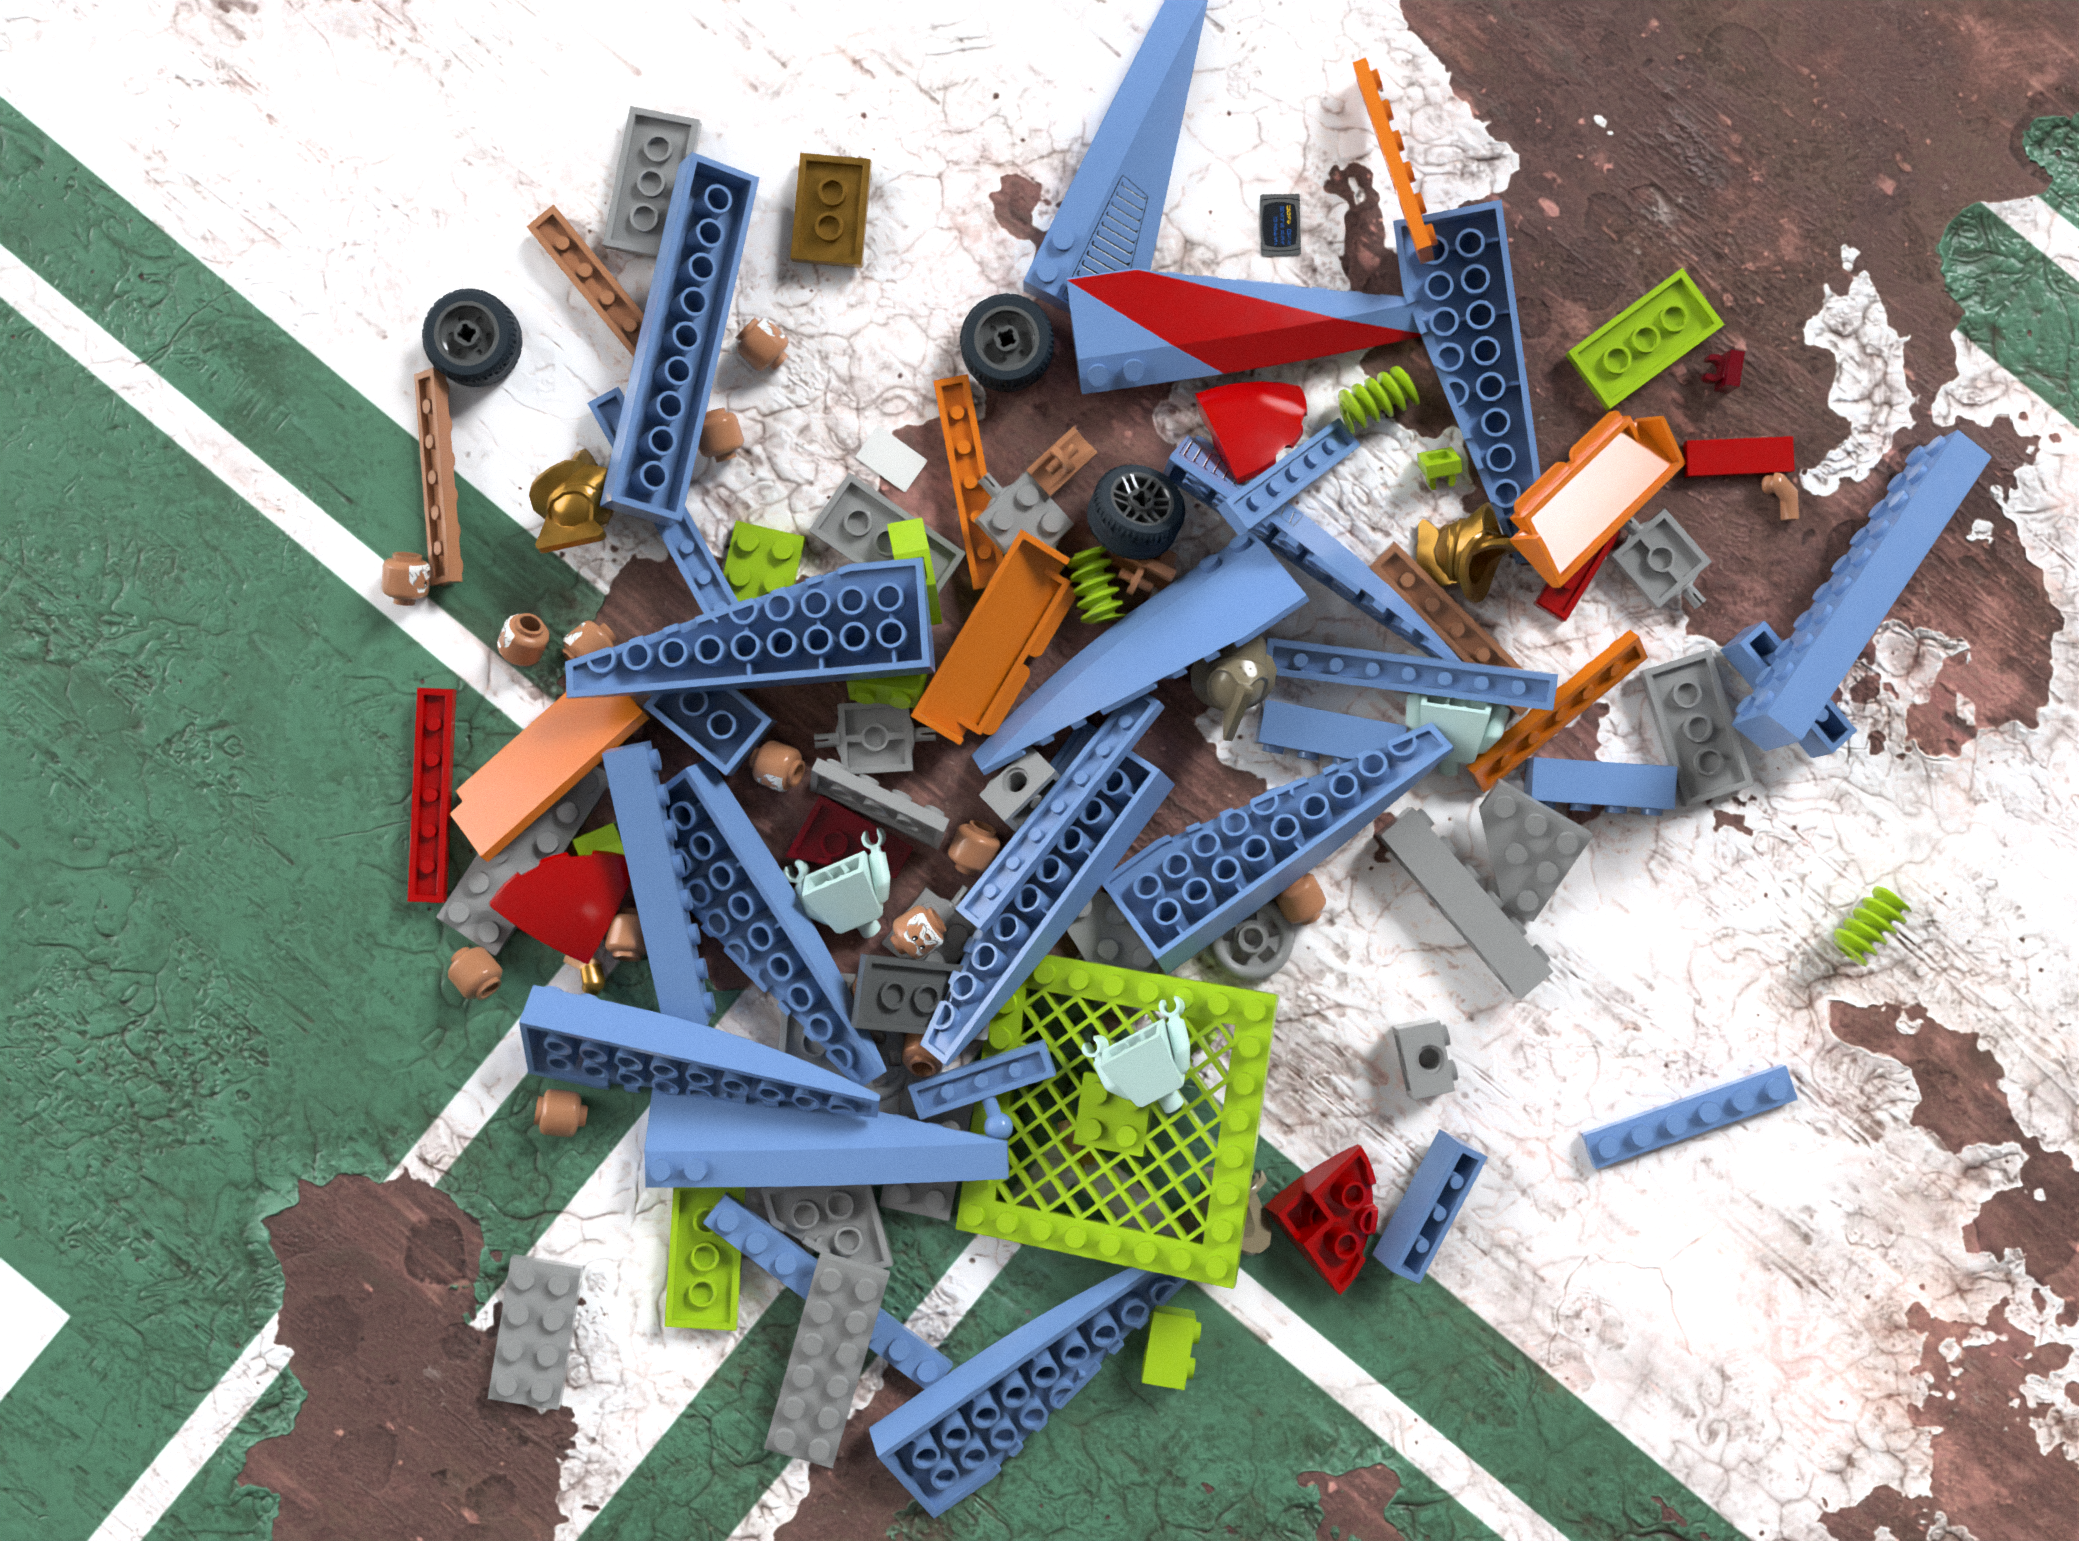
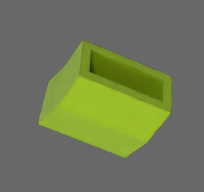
M617 821L572 840L579 856L591 855L593 850L625 855Z

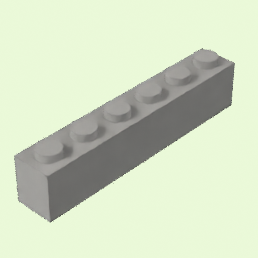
M1407 807L1376 833L1375 836L1510 994L1520 1000L1523 999L1554 972L1547 964L1551 959L1539 945L1535 944L1532 947L1525 939L1524 935L1527 934V931L1516 918L1512 917L1509 920L1501 911L1504 904L1499 897L1491 890L1485 892L1477 881L1481 877L1475 869L1467 862L1462 865L1454 856L1458 851L1451 841L1444 835L1439 838L1431 829L1434 822L1421 808L1416 811L1413 807Z

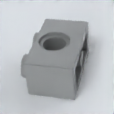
M1031 745L1026 748L1027 751L1024 756L1012 761L999 776L991 779L986 788L979 794L1015 832L1018 831L1061 777ZM1026 783V785L1024 786V788H1023L1022 790L1018 791V789L1020 788V786Z
M1434 1017L1392 1026L1407 1096L1412 1100L1454 1092L1453 1081L1458 1080V1072L1454 1060H1449L1446 1046L1451 1044L1447 1026L1445 1024L1441 1025L1440 1020ZM1428 1048L1433 1049L1435 1058L1432 1064L1421 1066L1419 1063L1420 1053Z

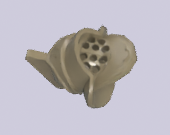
M1261 635L1239 647H1236L1233 642L1219 649L1218 651L1221 656L1208 663L1202 658L1192 664L1190 670L1191 687L1196 697L1202 703L1223 711V740L1233 741L1246 709L1265 700L1275 686L1277 668L1273 658L1266 654V643Z
M1205 1167L1204 1170L1212 1180L1214 1167ZM1256 1170L1252 1175L1241 1253L1248 1256L1262 1253L1270 1246L1272 1230L1269 1218L1256 1194L1267 1182V1177L1263 1170ZM1201 1179L1200 1191L1196 1194V1197L1207 1190ZM1210 1194L1197 1203L1206 1217ZM1192 1211L1191 1213H1182L1177 1217L1188 1235L1202 1226ZM1205 1230L1192 1240L1203 1242Z

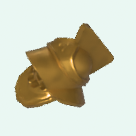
M586 448L577 451L571 460H564L549 467L531 483L529 498L533 511L545 519L535 544L540 553L599 542L607 537L603 528L609 525V521L614 515V510L601 507L600 501L608 468L598 466L599 464L596 463L593 458L594 456Z
M1489 502L1484 503L1468 518H1459V520L1443 525L1440 529L1424 519L1418 524L1416 563L1441 588L1460 583L1464 596L1472 603H1478L1485 599L1502 556L1519 551L1509 541L1511 538L1507 534L1501 535L1496 514Z

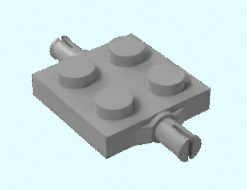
M1027 471L1022 473L1011 485L1003 488L989 472L977 482L992 498L987 508L974 521L1004 555L1020 529L1057 550L1056 546L1060 538L1074 525Z
M1665 508L1660 510L1649 521L1641 524L1632 516L1622 526L1628 535L1624 542L1608 556L1610 560L1654 610L1659 609L1671 597L1679 594L1684 596L1693 609L1702 605L1701 603H1704L1706 598L1693 586V583L1698 574L1712 561Z
M858 702L837 704L838 724L835 730L836 733L814 734V740H829L814 742L815 749L836 747L841 757V764L847 768V772L852 774L914 771L913 750L915 742L937 741L936 734L922 735L923 733H936L930 727L914 728L910 718V707L898 709L891 705L880 703L862 704Z
M962 885L950 901L937 896L925 886L906 910L907 912L917 905L923 906L926 909L932 907L946 927V932L943 933V944L916 960L957 964L964 955V945L968 936H973L976 926L955 908L963 900L962 897L968 890V887ZM892 928L882 941V945L893 952L898 958L914 959L907 953L900 955L890 939L895 934Z

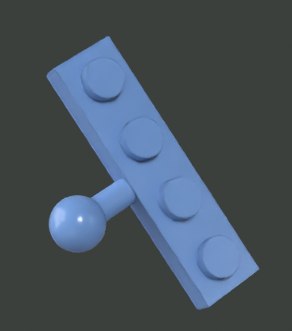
M1042 1039L911 1082L907 1087L919 1120L982 1100L987 1114V1119L984 1123L986 1135L1006 1140L1012 1133L1013 1123L1008 1115L1001 1113L995 1095L1056 1076V1070L1046 1041Z

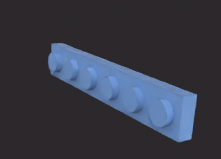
M1338 418L1223 501L1217 509L1226 519L1227 523L1241 537L1361 445L1340 418Z
M1780 1064L1581 1133L1592 1167L1598 1169L1798 1100L1787 1066Z

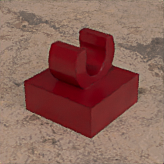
M1731 349L1723 355L1710 354L1705 357L1704 362L1714 364L1717 372L1716 374H1704L1701 377V381L1707 384L1715 383V392L1727 394L1740 387L1745 351Z

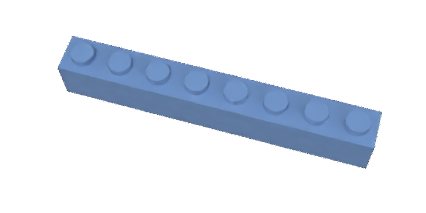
M651 741L607 749L602 753L660 1012L661 1014L707 1026L712 1013L716 1012V1005L713 993L706 991L704 979H708V969L705 958H699L696 945L701 943L697 923L691 924L689 910L693 909V902L690 890L683 888L681 876L685 875V866L682 855H676L673 841L677 840V829L674 820H668L665 806L670 804L666 785H660L657 771L662 770L658 749H652Z

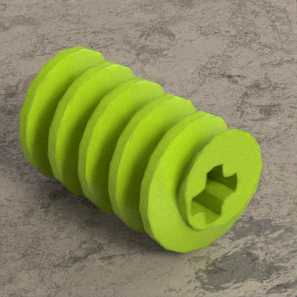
M1399 366L1392 367L1390 375L1384 371L1380 372L1377 375V381L1371 377L1367 378L1364 381V387L1359 383L1353 384L1351 386V393L1346 389L1338 392L1341 416L1347 428L1353 434L1355 433L1354 422H1358L1363 429H1366L1368 427V416H1371L1376 423H1379L1381 421V410H1384L1389 417H1393V405L1395 404L1402 412L1407 410L1406 399L1408 398L1415 406L1420 404L1414 383L1409 375Z
M1103 546L1079 552L1067 564V567L1070 569H1078V571L1070 576V580L1082 583L1074 589V594L1086 597L1077 604L1078 609L1089 610L1080 618L1081 622L1086 624H1100L1126 616V614L1115 613V609L1123 605V601L1111 599V596L1120 589L1116 586H1108L1107 582L1115 578L1116 573L1104 571V568L1112 564L1113 561L1112 559L1101 558V554L1107 551Z
M1875 886L1871 892L1874 898L1865 897L1862 904L1864 908L1856 907L1852 913L1855 919L1846 918L1843 921L1846 930L1837 928L1833 933L1836 941L1833 940L1834 945L1848 958L1864 967L1868 965V962L1863 954L1868 953L1876 957L1878 952L1872 944L1876 942L1886 946L1888 942L1882 933L1885 931L1896 935L1897 930L1892 925V922L1896 921L1905 925L1907 920L1901 912L1903 910L1912 912L1903 900L1893 892L1880 886Z

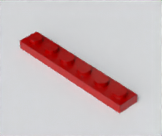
M417 688L407 902L445 903L447 901L451 815L449 813H451L457 692L455 689Z

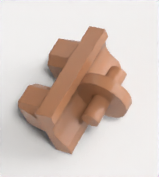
M1073 426L1026 471L1052 497L1091 461L1098 452Z
M1167 550L1155 559L1148 560L1127 559L1113 554L1111 558L1113 563L1110 565L1121 570L1118 578L1130 583L1126 593L1132 596L1136 587L1150 593L1153 586L1160 590L1167 587L1177 571L1174 569L1177 554Z

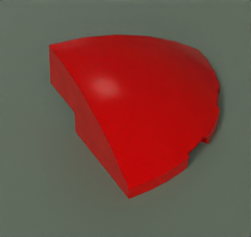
M1266 381L1241 382L1195 393L1200 418L1212 436L1214 448L1237 485L1256 477L1276 463V455L1284 448L1293 449L1303 434L1302 422L1304 416H1308V408L1304 392L1298 385Z
M593 850L591 855L571 857L567 852L543 858L537 867L522 875L517 872L508 879L490 900L489 906L509 922L542 943L569 957L589 964L607 932L631 881L625 855Z
M1358 1144L1317 1165L1287 1186L1264 1206L1291 1243L1338 1295H1341L1362 1268L1366 1260L1362 1254L1368 1236L1375 1235L1378 1222V1207L1373 1204L1372 1185L1376 1184L1374 1171L1368 1156L1362 1146Z

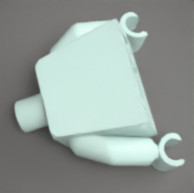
M1410 693L1407 695L1406 725L1412 731L1431 722L1454 747V751L1438 764V772L1445 776H1456L1459 774L1460 762L1474 763L1478 753H1486L1502 737L1510 710L1507 708L1508 705L1504 704L1493 705V703Z
M877 828L879 840L876 844L869 840L868 831H864L861 836L863 845L871 851L870 855L862 851L810 874L808 863L802 859L795 861V866L799 871L798 875L794 873L791 865L784 868L783 873L787 880L796 884L794 891L808 917L824 925H829L836 933L840 934L857 928L862 937L870 938L879 932L881 925L877 919L883 915V904L889 898L891 878L886 853L881 851V846L886 840V834L882 828Z
M1174 996L1176 1009L1172 1013L1168 1011L1165 1000H1161L1159 1003L1160 1012L1169 1018L1167 1023L1161 1019L1109 1046L1108 1040L1104 1036L1095 1035L1093 1039L1097 1043L1096 1052L1091 1043L1088 1042L1082 1045L1083 1054L1087 1057H1094L1093 1065L1107 1091L1123 1099L1131 1100L1138 1107H1144L1157 1100L1165 1113L1174 1112L1181 1107L1184 1100L1177 1089L1184 1085L1185 1073L1190 1067V1041L1185 1021L1179 1017L1184 1012L1185 1004L1178 996Z

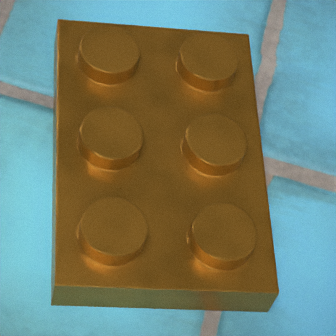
M800 153L790 256L792 262L854 268L863 267L872 168L871 159Z

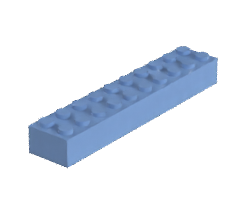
M691 152L678 166L600 501L601 507L668 527L682 521L760 178Z
M1959 430L1944 437L1939 435L1924 447L1919 445L1910 452L1905 459V463L1908 465L1904 471L1897 474L1888 484L1887 490L1889 493L1885 499L1879 501L1869 512L1868 517L1871 519L1866 527L1857 531L1850 540L1852 547L1847 555L1845 554L1840 557L1833 565L1831 572L1834 574L1830 580L1822 584L1814 593L1812 599L1815 602L1811 608L1803 612L1795 621L1793 627L1796 630L1792 636L1784 640L1776 649L1774 655L1777 658L1771 667L1765 668L1757 677L1755 684L1758 686L1752 695L1745 697L1736 708L1738 715L1731 724L1734 728L1764 751L1803 740L1992 456Z

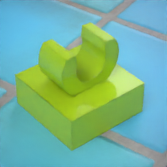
M1452 447L1417 453L1418 467L1424 474L1426 483L1431 490H1436V479L1442 476H1446V482L1450 487L1455 485L1456 477L1454 474L1462 473L1461 458Z

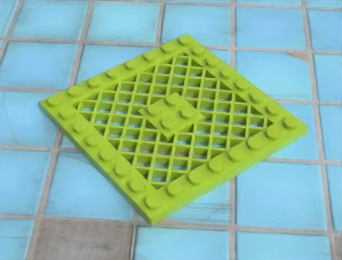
M1047 954L990 1020L988 1040H984L981 1059H985L1027 1045L1026 1040L1039 1032L1049 1046V1053L1053 1052L1063 1067L1056 1073V1076L1042 1080L1043 1083L1033 1091H1030L1027 1085L1018 1088L1023 1098L1014 1105L1015 1089L995 1095L1001 1113L1010 1117L1018 1131L1016 1135L1008 1140V1159L1013 1167L1009 1171V1178L1017 1173L1027 1190L1015 1198L1005 1183L1008 1179L963 1181L956 1229L1234 1289L1239 1270L1279 994ZM1030 989L1040 990L1029 998ZM1052 993L1074 997L1061 1006ZM1044 996L1054 1012L1041 1021L1031 1005ZM1174 996H1178L1185 1004L1184 1012L1179 1017L1184 1019L1186 1027L1193 1035L1189 1039L1190 1046L1198 1042L1208 1057L1195 1068L1190 1062V1067L1187 1070L1188 1073L1185 1074L1184 1083L1192 1078L1203 1095L1189 1104L1180 1090L1177 1089L1184 1100L1181 1105L1182 1110L1168 1118L1157 1100L1144 1107H1138L1131 1100L1123 1099L1107 1091L1097 1072L1085 1071L1082 1080L1074 1068L1087 1059L1096 1071L1093 1065L1094 1057H1087L1081 1054L1075 1060L1069 1062L1060 1046L1073 1038L1082 1051V1045L1086 1042L1079 1032L1091 1023H1093L1100 1035L1108 1040L1109 1046L1116 1043L1114 1038L1126 1029L1131 1035L1138 1032L1134 1023L1145 1015H1148L1153 1023L1161 1020L1155 1012H1160L1159 1003L1161 1000L1166 1001L1167 1009L1172 1013L1176 1009ZM1086 999L1108 1003L1095 1012ZM1078 1002L1088 1018L1075 1027L1065 1011ZM1121 1005L1141 1008L1142 1010L1129 1018ZM1110 1009H1113L1123 1024L1109 1033L1099 1018ZM1027 1014L1034 1027L1024 1033ZM1058 1017L1068 1033L1055 1041L1045 1026ZM1190 1017L1214 1022L1199 1031ZM1226 1024L1235 1025L1234 1035ZM1218 1027L1229 1043L1215 1053L1204 1036ZM1097 1043L1093 1045L1095 1052L1097 1050ZM1232 1049L1229 1070L1227 1071L1219 1057ZM1212 1063L1223 1080L1209 1089L1199 1075V1072ZM1068 1074L1077 1090L1064 1098L1054 1082ZM1226 1085L1222 1108L1213 1094ZM1048 1088L1058 1104L1045 1113L1035 1096ZM1080 1096L1078 1114L1076 1115L1069 1103ZM1207 1099L1218 1116L1204 1126L1193 1108ZM982 1100L974 1103L970 1132L987 1136L984 1130L987 1114ZM1028 1102L1038 1119L1025 1127L1015 1111ZM1062 1109L1072 1125L1062 1133H1059L1049 1118ZM1152 1112H1154L1162 1124L1150 1132ZM1186 1114L1197 1131L1183 1140L1173 1123ZM1221 1121L1217 1144L1208 1130ZM1042 1123L1052 1140L1040 1148L1030 1132ZM1166 1129L1177 1146L1163 1155L1152 1138ZM1074 1131L1073 1144L1086 1146L1075 1155L1064 1141V1138ZM1199 1136L1204 1139L1213 1152L1200 1162L1188 1147V1144ZM1021 1138L1033 1153L1022 1162L1019 1161L1010 1147ZM1057 1145L1067 1161L1054 1170L1044 1153ZM1148 1147L1156 1161L1143 1169L1135 1156H1146ZM1100 1149L1121 1154L1108 1162ZM1179 1151L1183 1153L1192 1168L1180 1176L1176 1174L1167 1159ZM1089 1152L1092 1153L1101 1166L1091 1176L1087 1175L1078 1162L1080 1158ZM1125 1158L1136 1175L1123 1184L1112 1167ZM1215 1158L1213 1178L1211 1180L1203 1166ZM1035 1159H1037L1047 1174L1036 1184L1024 1168ZM1159 1165L1171 1180V1183L1160 1191L1157 1190L1147 1175ZM1069 1166L1072 1167L1081 1181L1080 1184L1070 1191L1058 1175ZM1194 1172H1196L1207 1190L1195 1198L1192 1197L1182 1182ZM1104 1173L1116 1188L1105 1198L1102 1197L1092 1182ZM1050 1180L1062 1196L1051 1205L1047 1203L1039 1191V1188ZM1138 1180L1142 1182L1151 1195L1150 1198L1139 1206L1127 1190ZM1085 1187L1096 1204L1083 1213L1073 1195ZM1173 1187L1177 1189L1186 1202L1183 1207L1174 1213L1162 1197ZM999 1193L1002 1194L1005 1200L999 1199ZM1120 1194L1131 1211L1118 1220L1107 1203ZM1210 1194L1206 1217L1197 1203ZM1031 1195L1039 1207L1020 1204V1202ZM1155 1201L1166 1219L1152 1227L1142 1210ZM1063 1202H1066L1073 1214L1054 1211V1209ZM1190 1208L1202 1226L1188 1235L1177 1217ZM1100 1209L1108 1222L1087 1217ZM1135 1216L1143 1229L1122 1224ZM1170 1223L1179 1237L1158 1233L1157 1231ZM1205 1230L1203 1242L1192 1240Z

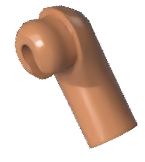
M1782 473L1764 476L1761 483L1763 492L1766 494L1775 493L1780 499L1781 521L1799 520L1798 490Z

